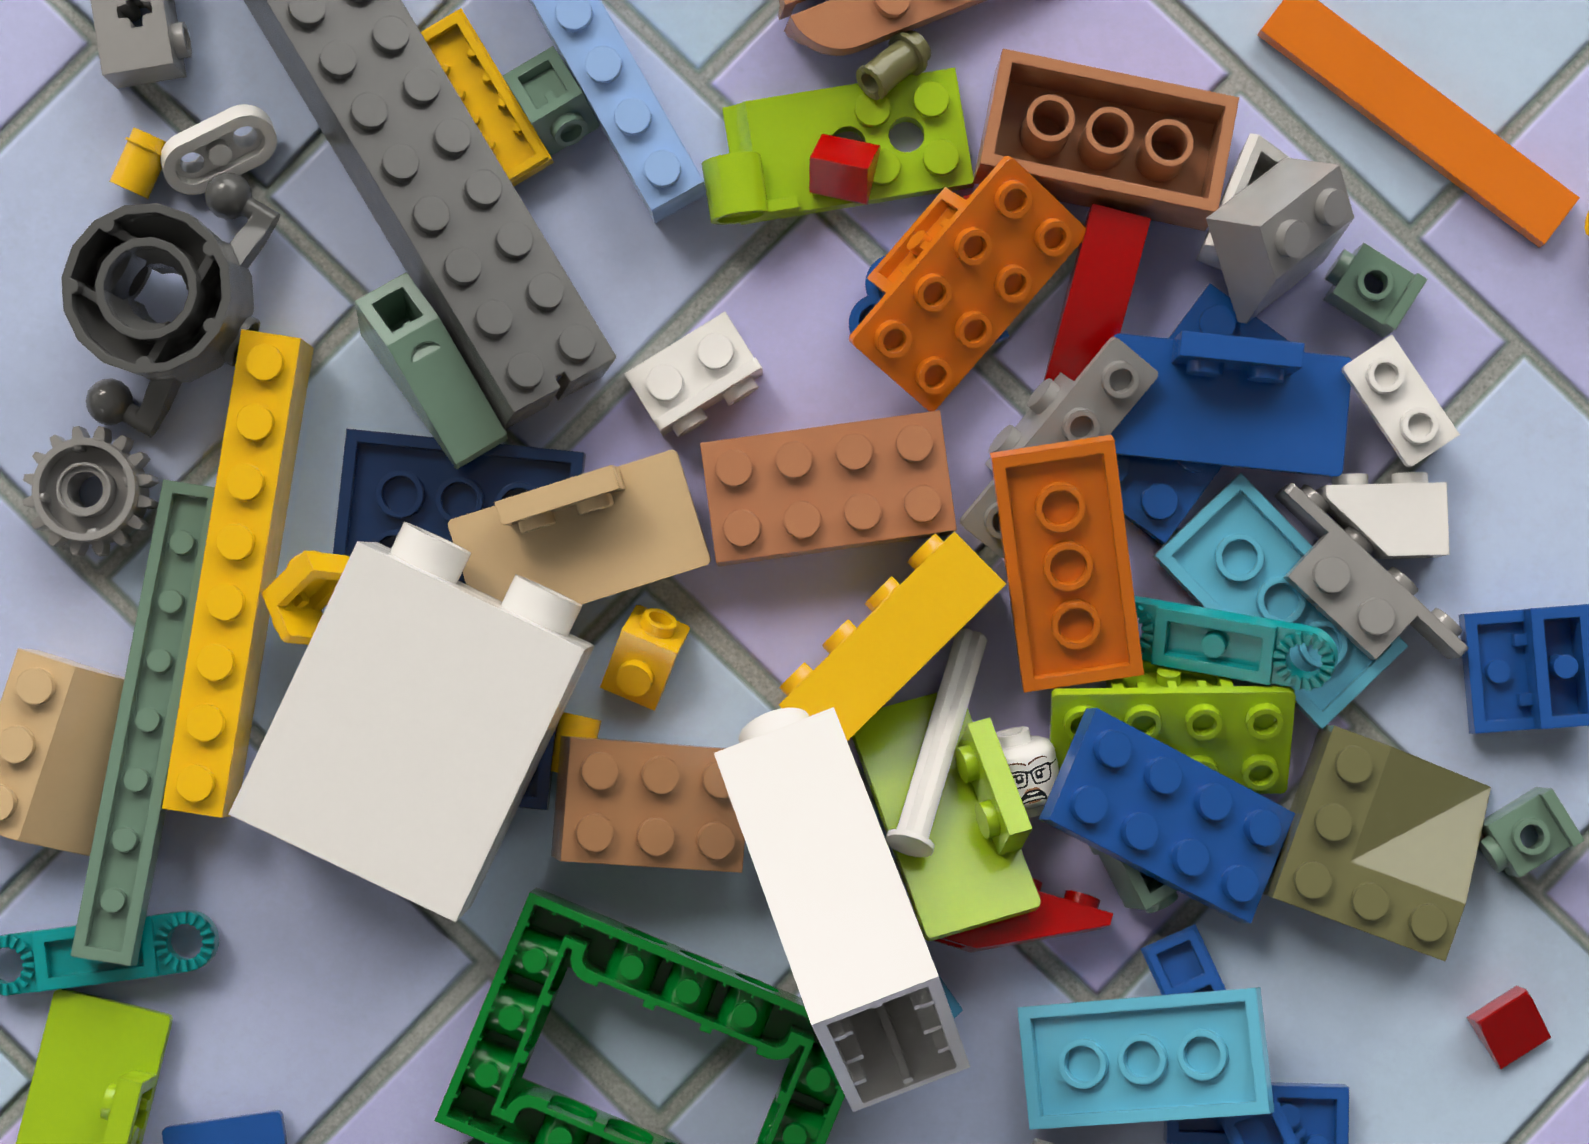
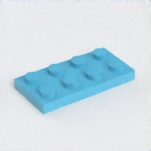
M1240 473L1152 557L1200 607L1314 626L1330 635L1338 650V663L1330 679L1323 686L1313 688L1312 691L1294 689L1296 707L1318 729H1323L1391 664L1408 645L1398 636L1376 660H1370L1283 578L1309 551L1312 545ZM1305 643L1302 645L1296 644L1295 647L1290 648V658L1297 668L1308 672L1315 671L1321 668L1323 664L1321 662L1322 656L1318 654L1319 650H1314L1312 648L1313 645L1306 646Z
M1261 987L1017 1007L1029 1130L1259 1115L1274 1112Z

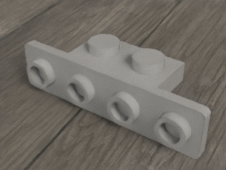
M1111 337L1075 381L1061 372L1054 381L1050 378L1043 381L1035 389L1027 402V407L1030 410L1016 427L1013 425L1005 427L993 440L988 452L992 453L1110 435L1158 378V372L1120 339ZM989 458L985 465L992 471L991 459ZM992 479L962 515L960 524L998 556L1004 558L994 481Z
M1290 483L1278 491L1275 498L1319 538L1283 578L1370 660H1376L1409 624L1447 659L1460 658L1469 649L1458 638L1462 633V629L1450 616L1438 608L1430 612L1414 596L1418 592V588L1404 573L1395 567H1391L1387 571L1370 555L1375 549L1365 536L1351 526H1347L1343 530L1326 514L1331 507L1318 492L1305 484L1299 489L1294 483Z

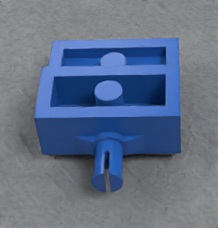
M1589 604L1459 615V626L1462 629L1460 638L1469 648L1462 655L1469 734L1589 726Z

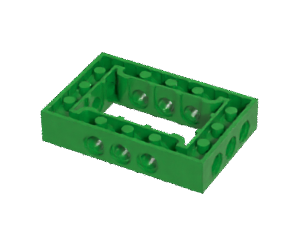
M535 888L527 897L434 1120L488 1144H680L522 1078L568 967H571L576 976L595 987L599 983L607 984L643 999L644 1003L642 1006L654 1011L655 1007L659 1006L700 1024L699 1030L711 1034L712 1029L746 1042L755 1046L756 1054L773 1060L789 1058V1063L755 1144H826L845 1094L813 1030L801 997L540 888Z

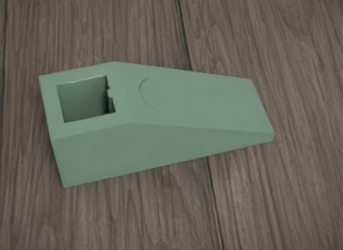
M407 272L355 301L362 338L456 469L508 440L506 431L441 319Z

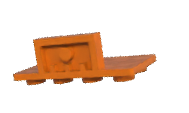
M1004 156L967 200L944 187L869 274L867 279L885 295L850 334L849 342L929 412L935 411L1083 241L1086 227L1014 158Z

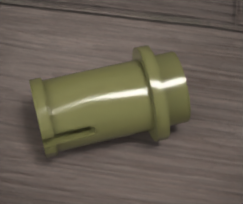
M909 30L896 33L889 39V46L866 65H862L857 69V82L868 97L874 100L883 99L890 90L909 75L918 76L926 70L927 61L931 57V49L925 38L918 32Z

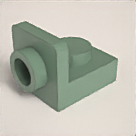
M554 46L503 75L507 85L550 155L559 152L567 146L576 144L584 136L599 127V123L587 99Z

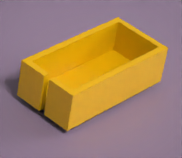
M955 531L945 541L935 533L910 557L907 563L914 571L901 584L891 576L866 601L865 605L872 613L858 627L849 619L845 621L822 644V647L829 655L814 670L804 662L779 687L787 696L779 706L781 708H799L805 710L809 716L834 707L848 741L1006 583Z

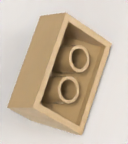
M18 648L0 701V836L19 842L90 856L125 677L40 650Z

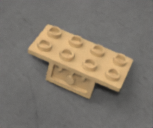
M668 450L621 466L609 465L494 502L495 506L451 519L448 522L453 543L471 552L463 570L466 585L502 602L515 574L552 589L582 605L697 569L711 562L682 464L675 450Z

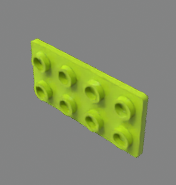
M1142 660L1144 675L1106 680L1107 688H1059L1051 692L1049 740L1055 748L1059 771L1086 708H1098L1258 794H1282L1288 789L1296 700L1293 687L1233 686L1231 678L1154 665L1150 661Z
M938 692L882 707L852 736L886 833L889 830L897 829ZM968 708L929 839L935 846L933 854L928 857H914L900 853L892 848L921 931L927 941L937 940L1037 910L1041 903L1021 850L1033 828L991 718L973 722Z
M65 988L56 990L53 993L16 1144H142L173 1022L172 1015Z

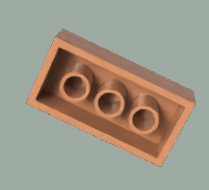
M1003 48L994 74L973 183L980 185L1004 156H1010L1058 201L1085 207L1097 204L1148 217L1153 221L1205 231L1208 227L1206 218L1215 212L1220 205L1240 97Z
M940 410L700 443L715 558L718 567L931 538L935 533L938 536L951 535L957 530Z

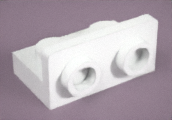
M723 312L624 373L662 436L674 430L677 437H681L708 420L704 411L722 399H725L728 406H731L757 390L759 386L755 379L763 375V369L757 358L753 357L727 313Z
M1392 334L1343 366V375L1405 466L1410 467L1417 464L1460 435Z

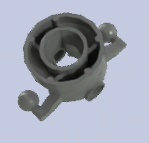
M235 173L219 174L207 184L205 192L206 204L215 216L225 220L236 219L240 216L248 219L247 223L230 243L222 241L194 216L159 203L124 205L94 220L72 245L61 280L63 311L77 340L103 363L144 376L150 380L140 407L133 404L131 391L122 381L110 378L96 382L88 390L86 407L90 416L98 423L116 425L123 421L143 434L153 437L169 412L181 384L192 382L222 367L225 362L235 366L241 329L259 331L260 321L252 316L254 312L252 275L248 268L276 227L280 213L252 198V190L248 182L241 175ZM152 269L161 274L175 273L181 275L186 284L188 296L184 308L173 322L157 323L149 316L145 305L134 300L145 286Z

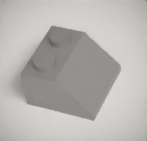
M1285 157L1206 218L1238 322L1247 324L1321 265L1354 219L1339 164Z

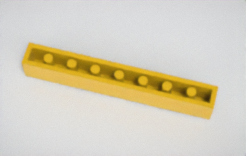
M241 329L162 809L219 818L230 817L231 815L228 814L242 786L270 613L261 593L276 579L314 350L311 345L301 338Z

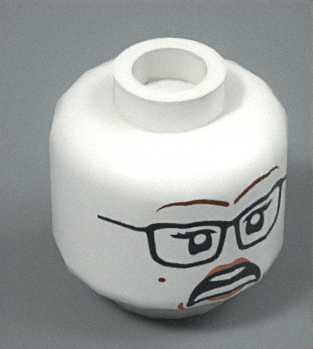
M1021 726L1001 730L996 734L1028 818L1039 816L1059 773L1055 748L1048 738L1031 736L1029 727Z

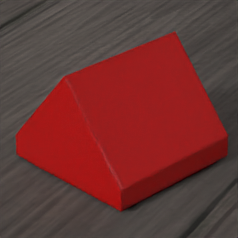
M822 134L810 156L809 192L868 205L881 146Z

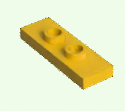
M460 8L421 31L422 36L512 185H518L553 164L552 157L463 10Z

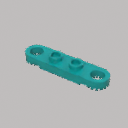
M1134 596L1136 614L1139 618L1138 622L1143 625L1141 627L1143 633L1140 638L1142 660L1150 661L1151 664L1270 685L1271 683L1294 687V689L1299 691L1300 689L1312 691L1313 688L1323 686L1330 679L1337 666L1338 650L1330 635L1320 628ZM1303 643L1306 646L1313 645L1312 648L1314 650L1318 649V654L1322 656L1321 662L1323 664L1321 668L1310 672L1297 668L1291 661L1290 648L1295 647L1296 644L1302 645Z
M185 910L147 915L137 966L72 957L71 951L77 925L0 935V949L7 947L12 950L15 949L16 953L21 955L20 958L24 962L22 963L24 968L20 973L21 976L15 981L9 982L0 978V995L9 996L194 971L204 967L214 958L219 946V933L214 922L207 915L198 911ZM181 924L195 926L203 937V947H201L200 953L194 958H184L173 949L171 942L172 934Z

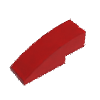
M1097 204L1091 205L1084 224L1086 230L1083 241L1079 244L1074 268L1070 274L1044 381L1049 378L1054 381L1060 372L1075 381L1111 337H1114V335L1121 333L1151 218Z

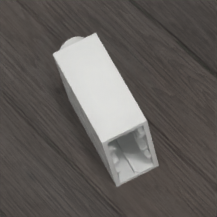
M403 522L392 548L378 542L357 541L228 815L457 922L472 906L595 645L570 634L582 608L581 604L516 574L502 602L458 581L471 552L427 530Z
M834 707L809 716L805 710L799 708H781L755 718L740 732L739 744L715 752L714 755L810 1023L852 1111L861 1110L970 1068L939 975Z

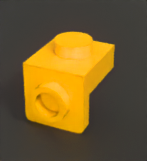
M304 550L289 561L287 568L261 593L271 615L273 626L283 642L309 645L323 615L321 610L328 604L350 558L349 556Z
M636 605L620 632L600 688L655 711L690 627L677 621L672 614L665 610Z

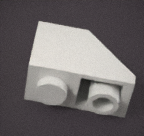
M1427 472L1391 474L1392 484H1368V474L1364 473L1341 474L1338 477H1332V485H1325L1315 490L1330 505L1331 509L1327 513L1343 529L1351 526L1369 540L1375 549L1371 553L1375 559L1438 558L1450 555L1447 482L1428 483Z

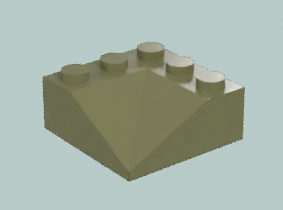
M1326 725L1323 729L1318 730L1290 808V811L1294 812L1295 816L1263 894L1446 961L1466 905L1491 787L1392 746L1335 725Z

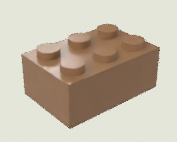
M561 736L551 856L564 862L742 873L745 839L714 755L715 752L726 748Z

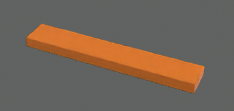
M1283 0L1257 34L1261 39L1538 248L1548 241L1580 199L1579 196L1320 1Z

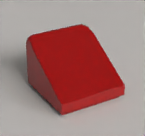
M1517 985L1466 1017L1499 1069H1503L1551 1038L1527 989Z

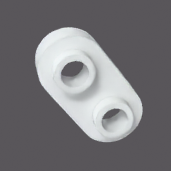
M248 104L230 107L172 136L164 144L161 150L160 161L165 179L174 190L187 195L205 193L207 184L215 176L222 173L242 175L269 160L276 149L277 136L270 117L259 107ZM241 127H252L251 132L247 135L238 136L234 134ZM191 152L200 154L196 160L191 162L181 160L184 155Z

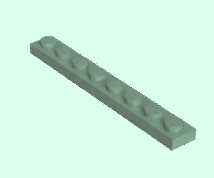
M163 479L71 951L72 957L137 966L167 810L162 809L215 487Z

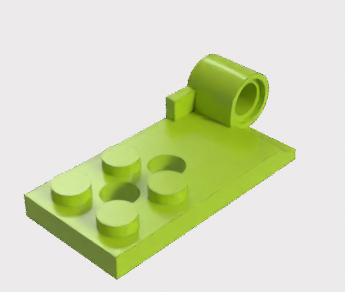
M955 67L923 72L918 76L911 74L890 90L887 96L878 100L868 97L859 84L855 83L749 100L736 105L722 107L729 153L706 159L701 163L710 221L716 225L737 223L744 225L865 205L809 192L810 156L822 134L836 136L846 131L854 132L864 142L881 146L868 204L937 194L944 187L955 191L973 188L974 176ZM902 122L916 125L923 135V142L920 147L911 152L897 150L889 139V133L895 125Z

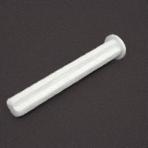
M962 628L955 635L897 829L889 830L885 838L887 844L900 853L914 857H928L933 854L935 846L929 839L987 644L986 636L981 632Z

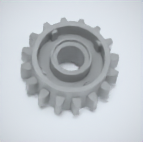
M80 426L73 427L72 439L66 441L57 435L50 437L53 448L46 454L35 452L32 457L38 463L34 474H24L23 481L32 485V495L23 499V505L35 508L38 514L31 523L33 528L41 531L51 529L52 532L48 543L54 547L61 548L71 539L70 553L79 556H85L90 544L95 554L103 557L109 556L110 543L112 542L117 543L121 547H130L132 542L129 534L135 528L147 531L149 525L143 519L146 510L158 507V502L149 498V488L159 483L158 477L145 474L143 467L151 460L149 456L142 452L131 455L129 452L134 441L124 435L118 437L111 444V430L101 426L97 427L93 438H90L88 431ZM97 476L103 486L102 496L95 505L85 507L79 495L81 485L86 479Z

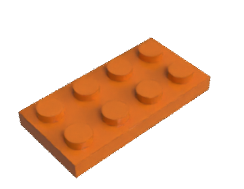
M1105 435L990 453L1019 670L1024 693L1144 675L1113 436Z

